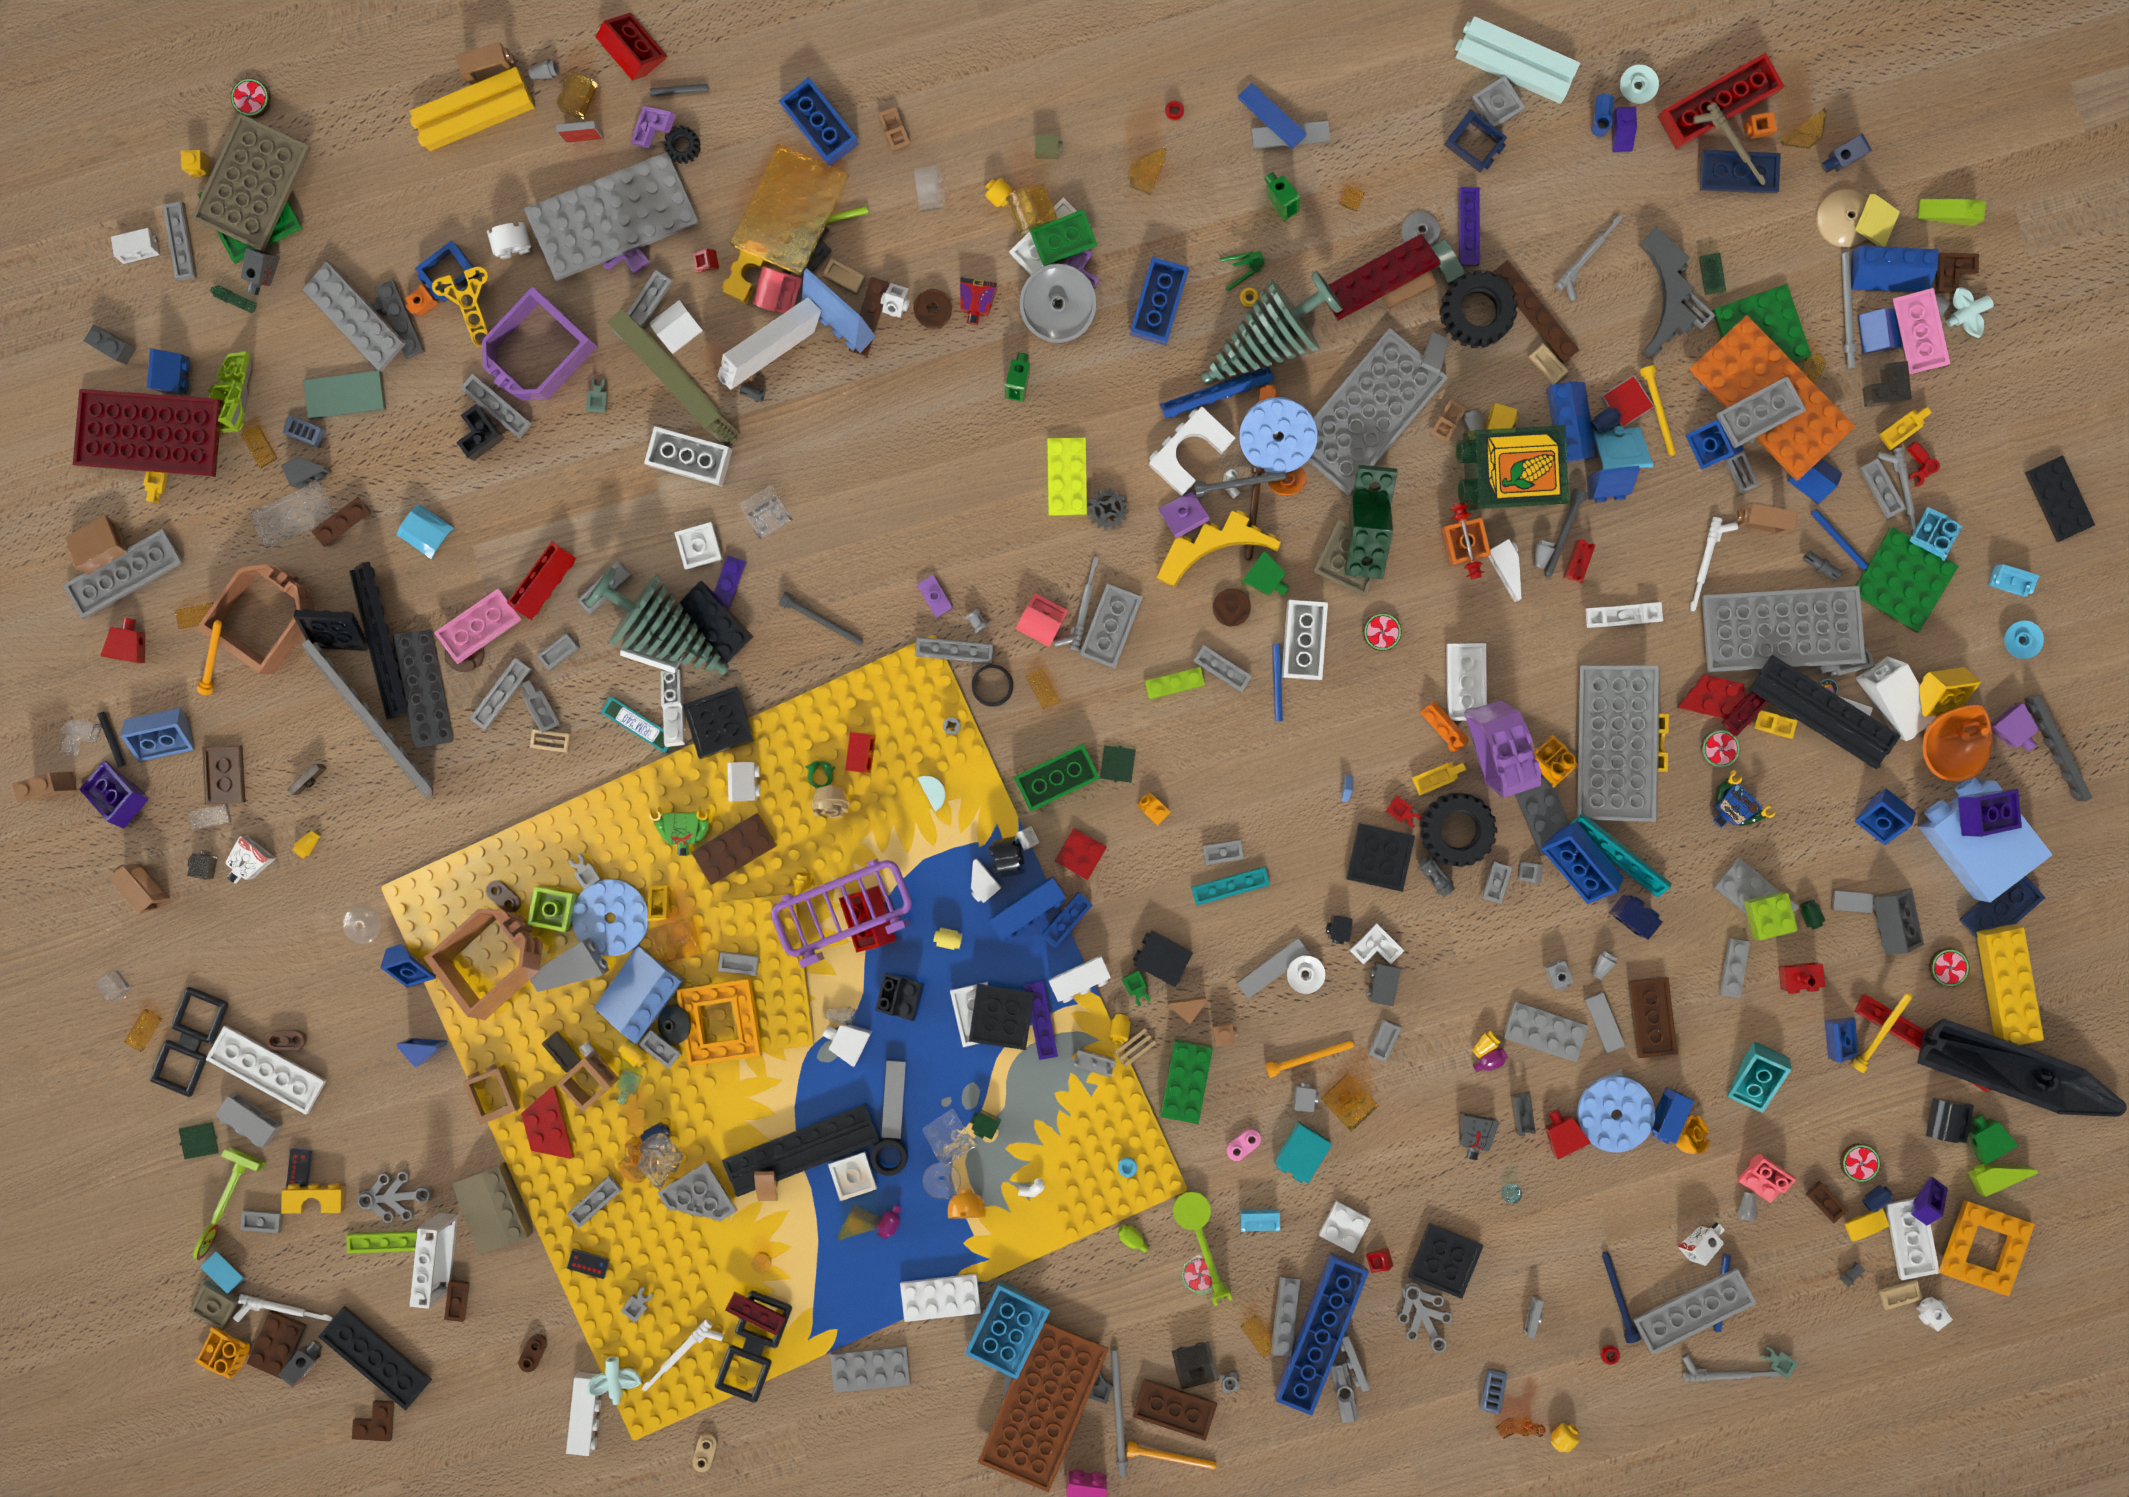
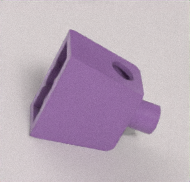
M2014 703L1990 723L1992 733L2009 747H2019L2022 745L2026 751H2030L2037 745L2031 736L2038 731V727L2023 703Z

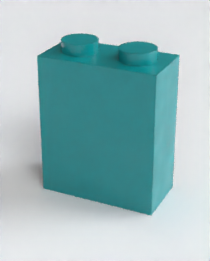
M1297 1121L1274 1159L1275 1164H1277L1276 1168L1283 1173L1290 1172L1293 1174L1292 1177L1300 1183L1304 1181L1309 1184L1331 1148L1332 1143Z

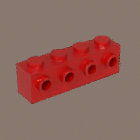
M551 541L507 603L515 611L532 620L539 613L544 602L550 598L555 587L561 583L566 572L572 568L577 558L557 543Z

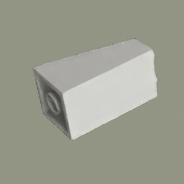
M1887 656L1876 663L1875 667L1869 668L1856 677V680L1890 729L1901 735L1900 739L1905 741L1916 737V734L1926 729L1927 725L1936 717V715L1925 717L1922 714L1920 685L1907 663Z

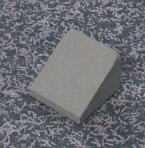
M1521 861L1518 880L1540 884L1543 865Z

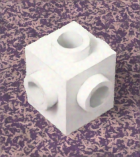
M890 283L886 293H883L881 298V304H883L882 312L901 318L903 312L907 311L910 300H907L909 288Z
M1933 1297L1925 1298L1916 1307L1920 1313L1918 1317L1921 1321L1937 1332L1953 1320L1947 1313L1948 1307L1942 1300L1937 1301Z

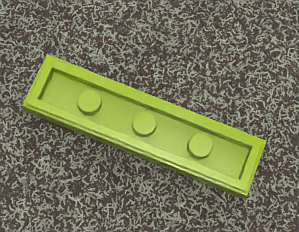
M417 1230L346 1234L347 1254L415 1251Z

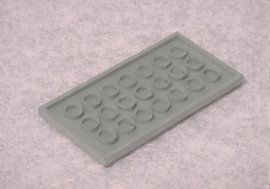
M667 152L524 208L555 281L699 224Z
M1391 328L1387 330L1314 416L1317 426V444L1307 462L1347 496L1354 489L1358 465L1374 466L1449 378L1442 371L1435 373L1421 367L1423 355Z
M1859 586L1702 596L1707 673L1761 670L1771 655H1774L1793 668L1866 663Z
M1580 666L1577 817L1583 813L1591 820L1657 822L1660 666Z

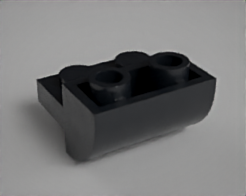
M884 973L875 1010L891 1016L915 1021L925 983L898 974Z
M1933 1098L1926 1136L1953 1143H1967L1974 1105Z

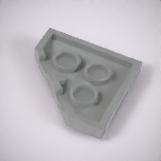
M708 1161L657 1192L667 1209L678 1210L699 1217L704 1216L722 1221L738 1210Z

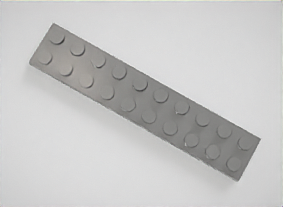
M309 639L302 643L309 658L424 798L428 800L433 795V787L428 778L420 776L421 773L418 766L413 761L411 763L408 761V755L401 746L397 748L394 737L389 731L387 733L384 732L383 724L377 717H372L373 714L370 712L371 709L365 702L360 703L358 693L353 687H347L349 686L346 682L347 680L340 672H335L336 669L328 657L323 658L324 655L317 643L312 644Z

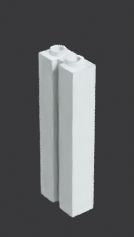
M807 297L723 354L722 366L719 368L717 376L721 383L732 390L813 334L822 310Z

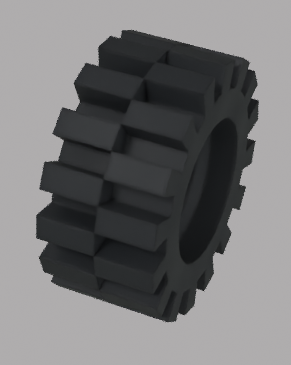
M679 125L680 128H677L675 126L673 131L670 130L668 135L665 134V151L673 161H677L679 164H682V162L688 164L689 160L693 162V158H697V153L701 150L699 138L689 127L686 126L684 128L683 125ZM686 138L689 141V147L686 151L680 152L676 150L675 143L678 139Z

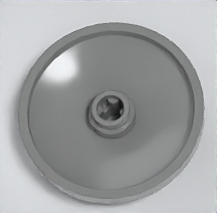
M1051 264L1038 269L1027 279L1021 291L1020 312L1023 321L1033 334L1045 341L1062 343L1076 339L1089 328L1096 314L1097 298L1092 283L1084 273L1069 265ZM1057 300L1062 301L1061 307L1056 306L1055 303Z

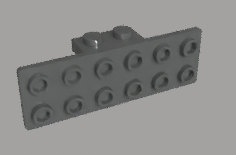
M424 630L393 635L399 667L398 675L399 679L403 682L402 691L404 698L408 702L407 713L414 747L420 748L453 742L432 631Z

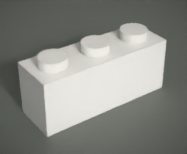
M1100 955L1050 978L1049 983L1058 1002L1063 1001V1003L1074 999L1073 995L1077 993L1083 995L1090 992L1091 987L1095 985L1101 987L1109 983L1108 979L1111 978V975Z

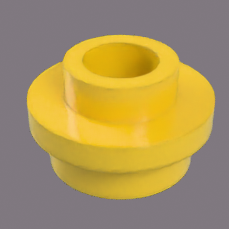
M1246 288L1240 294V302L1245 307H1253V303L1259 300V294L1253 288ZM1251 295L1253 300L1247 301L1246 296Z

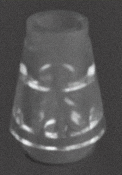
M850 1006L827 1008L826 1020L844 1025L853 1024L855 1021V1009Z

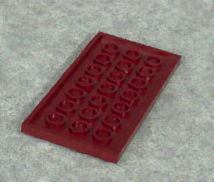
M79 389L72 465L216 477L221 425L218 418L222 411L223 400Z

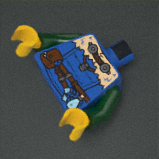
M1732 770L1730 778H1726L1716 789L1714 808L1719 814L1713 819V822L1720 828L1727 822L1736 826L1750 825L1766 817L1771 818L1776 814V810L1774 812L1767 811V809L1772 807V804H1767L1764 810H1761L1763 807L1739 784L1742 781V775L1738 778L1733 777L1736 774V770Z

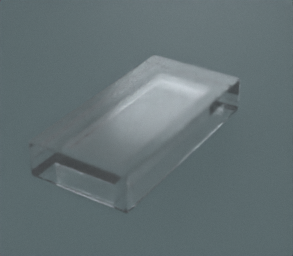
M228 803L188 812L192 831L232 822Z

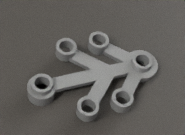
M403 1170L398 1173L397 1179L385 1194L377 1195L382 1186L391 1181V1175L384 1172L379 1175L378 1181L370 1191L365 1190L358 1195L357 1203L360 1208L364 1210L372 1209L382 1217L385 1223H390L395 1219V1213L392 1210L386 1211L378 1204L385 1202L401 1215L404 1221H409L414 1217V1211L411 1208H404L397 1201L415 1199L419 1203H425L431 1198L432 1192L430 1188L422 1186L416 1191L396 1193L400 1186L410 1179V1173ZM401 1174L406 1175V1180L401 1178ZM382 1176L387 1177V1182L382 1180ZM422 1191L427 1192V1197L422 1195ZM365 1197L370 1198V1203L365 1201ZM405 1212L410 1213V1218L405 1216ZM386 1214L391 1215V1220L386 1218Z
M1414 1282L1407 1283L1402 1290L1405 1302L1402 1311L1397 1314V1319L1401 1324L1408 1323L1410 1319L1408 1314L1412 1304H1414L1416 1312L1411 1327L1406 1331L1408 1340H1417V1332L1422 1320L1431 1337L1430 1345L1433 1351L1436 1353L1444 1352L1447 1343L1442 1336H1438L1429 1317L1441 1320L1444 1324H1449L1453 1319L1449 1311L1440 1312L1425 1307L1421 1300L1432 1302L1436 1307H1440L1444 1303L1443 1297L1440 1294L1432 1295L1423 1292L1420 1286ZM1415 1289V1293L1410 1295L1409 1290ZM1439 1297L1441 1298V1301L1439 1303H1435V1298ZM1401 1315L1407 1316L1405 1320L1400 1319ZM1444 1315H1449L1448 1320H1443ZM1415 1332V1336L1409 1337V1333ZM1440 1340L1441 1344L1436 1346L1434 1345L1435 1341Z

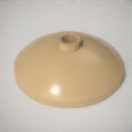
M1851 189L1838 190L1828 195L1821 202L1816 215V224L1821 236L1828 243L1841 248L1853 247L1866 240L1867 238L1855 231L1868 198L1862 193ZM1849 212L1853 214V218L1848 216Z

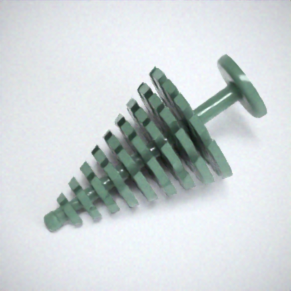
M1315 271L1311 275L1318 291L1297 307L1294 306L1281 287L1271 279L1267 285L1272 296L1265 289L1260 294L1266 308L1259 300H1256L1253 303V307L1258 317L1251 310H1248L1246 319L1249 325L1244 320H1241L1238 324L1245 340L1236 330L1231 335L1234 344L1239 350L1228 340L1224 348L1229 357L1222 350L1219 351L1216 356L1220 363L1217 364L1214 360L1210 363L1211 370L1206 371L1201 376L1203 382L1210 384L1216 377L1219 380L1225 379L1224 371L1230 376L1237 375L1234 364L1242 373L1249 372V368L1243 358L1256 370L1261 368L1256 356L1265 366L1273 365L1269 354L1277 362L1285 361L1280 349L1289 359L1296 357L1294 349L1300 355L1308 354L1305 344L1313 352L1320 350L1317 340L1302 317L1324 301L1337 313L1343 310L1339 300L1320 273Z
M610 566L587 598L585 605L588 607H593L599 598L604 596L627 611L614 630L608 644H617L628 631L620 647L628 648L638 637L633 646V651L639 652L651 639L644 652L647 655H651L665 639L656 657L664 658L673 646L677 644L670 654L669 661H676L684 650H687L680 664L687 665L696 656L693 667L699 668L705 662L707 664L704 670L711 671L714 668L721 675L727 673L729 666L719 661L721 656L716 651L712 656L709 655L713 648L709 642L703 649L700 648L705 639L702 632L693 642H690L698 630L695 622L682 635L691 618L687 612L674 626L683 607L678 603L667 615L676 599L672 593L659 606L667 593L668 587L663 583L652 596L661 579L657 574L648 581L634 602L610 587L609 584L616 574V570Z

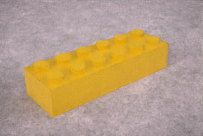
M2013 924L1977 931V942L1994 1037L2017 1045L2044 1040L2024 927Z

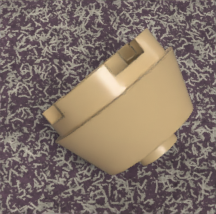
M833 785L818 788L811 804L815 816L819 817L820 814L828 815V818L842 817L843 812L848 813V807L850 806L844 789Z

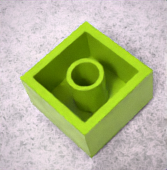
M543 885L535 886L527 925L562 932L571 930L572 916L578 892Z
M1780 891L1743 901L1753 939L1764 940L1798 931L1788 893Z

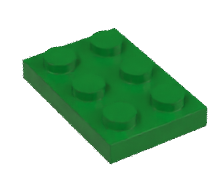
M1084 209L1030 230L1043 267L1098 247Z

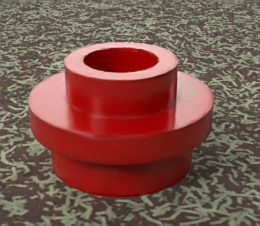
M1170 101L1165 107V114L1170 120H1179L1184 114V106L1179 101ZM1176 108L1178 113L1173 114L1171 110Z
M1607 1345L1602 1348L1600 1356L1604 1363L1613 1365L1619 1361L1620 1352L1615 1346ZM1608 1352H1613L1611 1357H1607Z

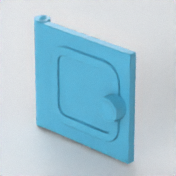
M1616 426L1613 430H1609L1606 433L1602 432L1601 434L1593 431L1602 460L1603 470L1631 466L1653 468V461L1651 460L1641 427L1623 428L1622 426Z

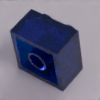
M1622 895L1608 912L1638 937L1649 940L1663 923L1656 911L1644 907L1645 903L1632 895L1629 897Z

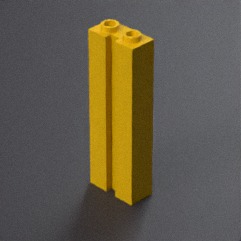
M514 67L410 110L412 116L410 121L414 129L418 128L419 130L417 138L420 145L429 151H433L535 109V105L522 73L517 67Z

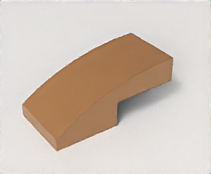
M896 107L878 113L892 151L910 144Z
M1449 399L1430 433L1448 442L1467 408Z
M754 1172L758 1201H777L778 1192L774 1172Z

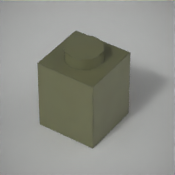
M1036 134L1035 159H1058L1059 153H1062L1063 141H1059V135Z

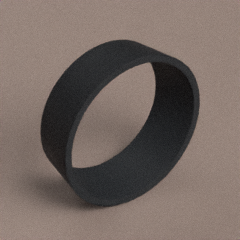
M984 666L975 673L972 679L973 695L983 705L990 707L1000 706L1012 695L1013 679L1010 673L1001 666ZM988 668L1001 670L1009 681L1007 695L1002 700L994 703L982 700L975 691L977 676Z

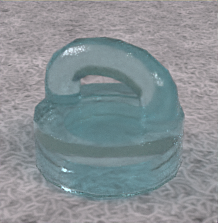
M1508 1184L1502 1190V1198L1508 1204H1516L1522 1198V1191L1517 1185Z

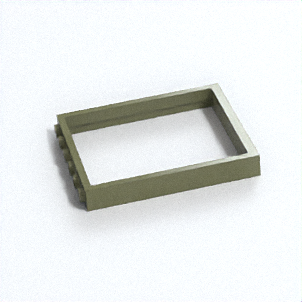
M621 309L608 321V324L705 430L725 446L727 444L731 445L737 440V435L739 434L737 429L651 335L629 314Z

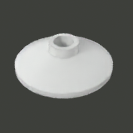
M1300 956L1290 963L1287 969V980L1295 991L1302 994H1310L1317 991L1323 985L1325 969L1322 963L1315 957ZM1304 970L1308 971V975L1306 977L1302 976V972Z

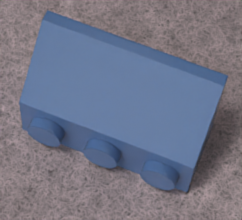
M181 708L124 720L120 736L138 762L192 751L195 748L189 720Z

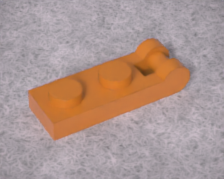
M1435 700L1420 711L1423 717L1448 743L1450 751L1456 752L1468 744V737Z

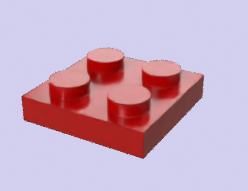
M1073 828L1055 862L1088 880L1107 847Z

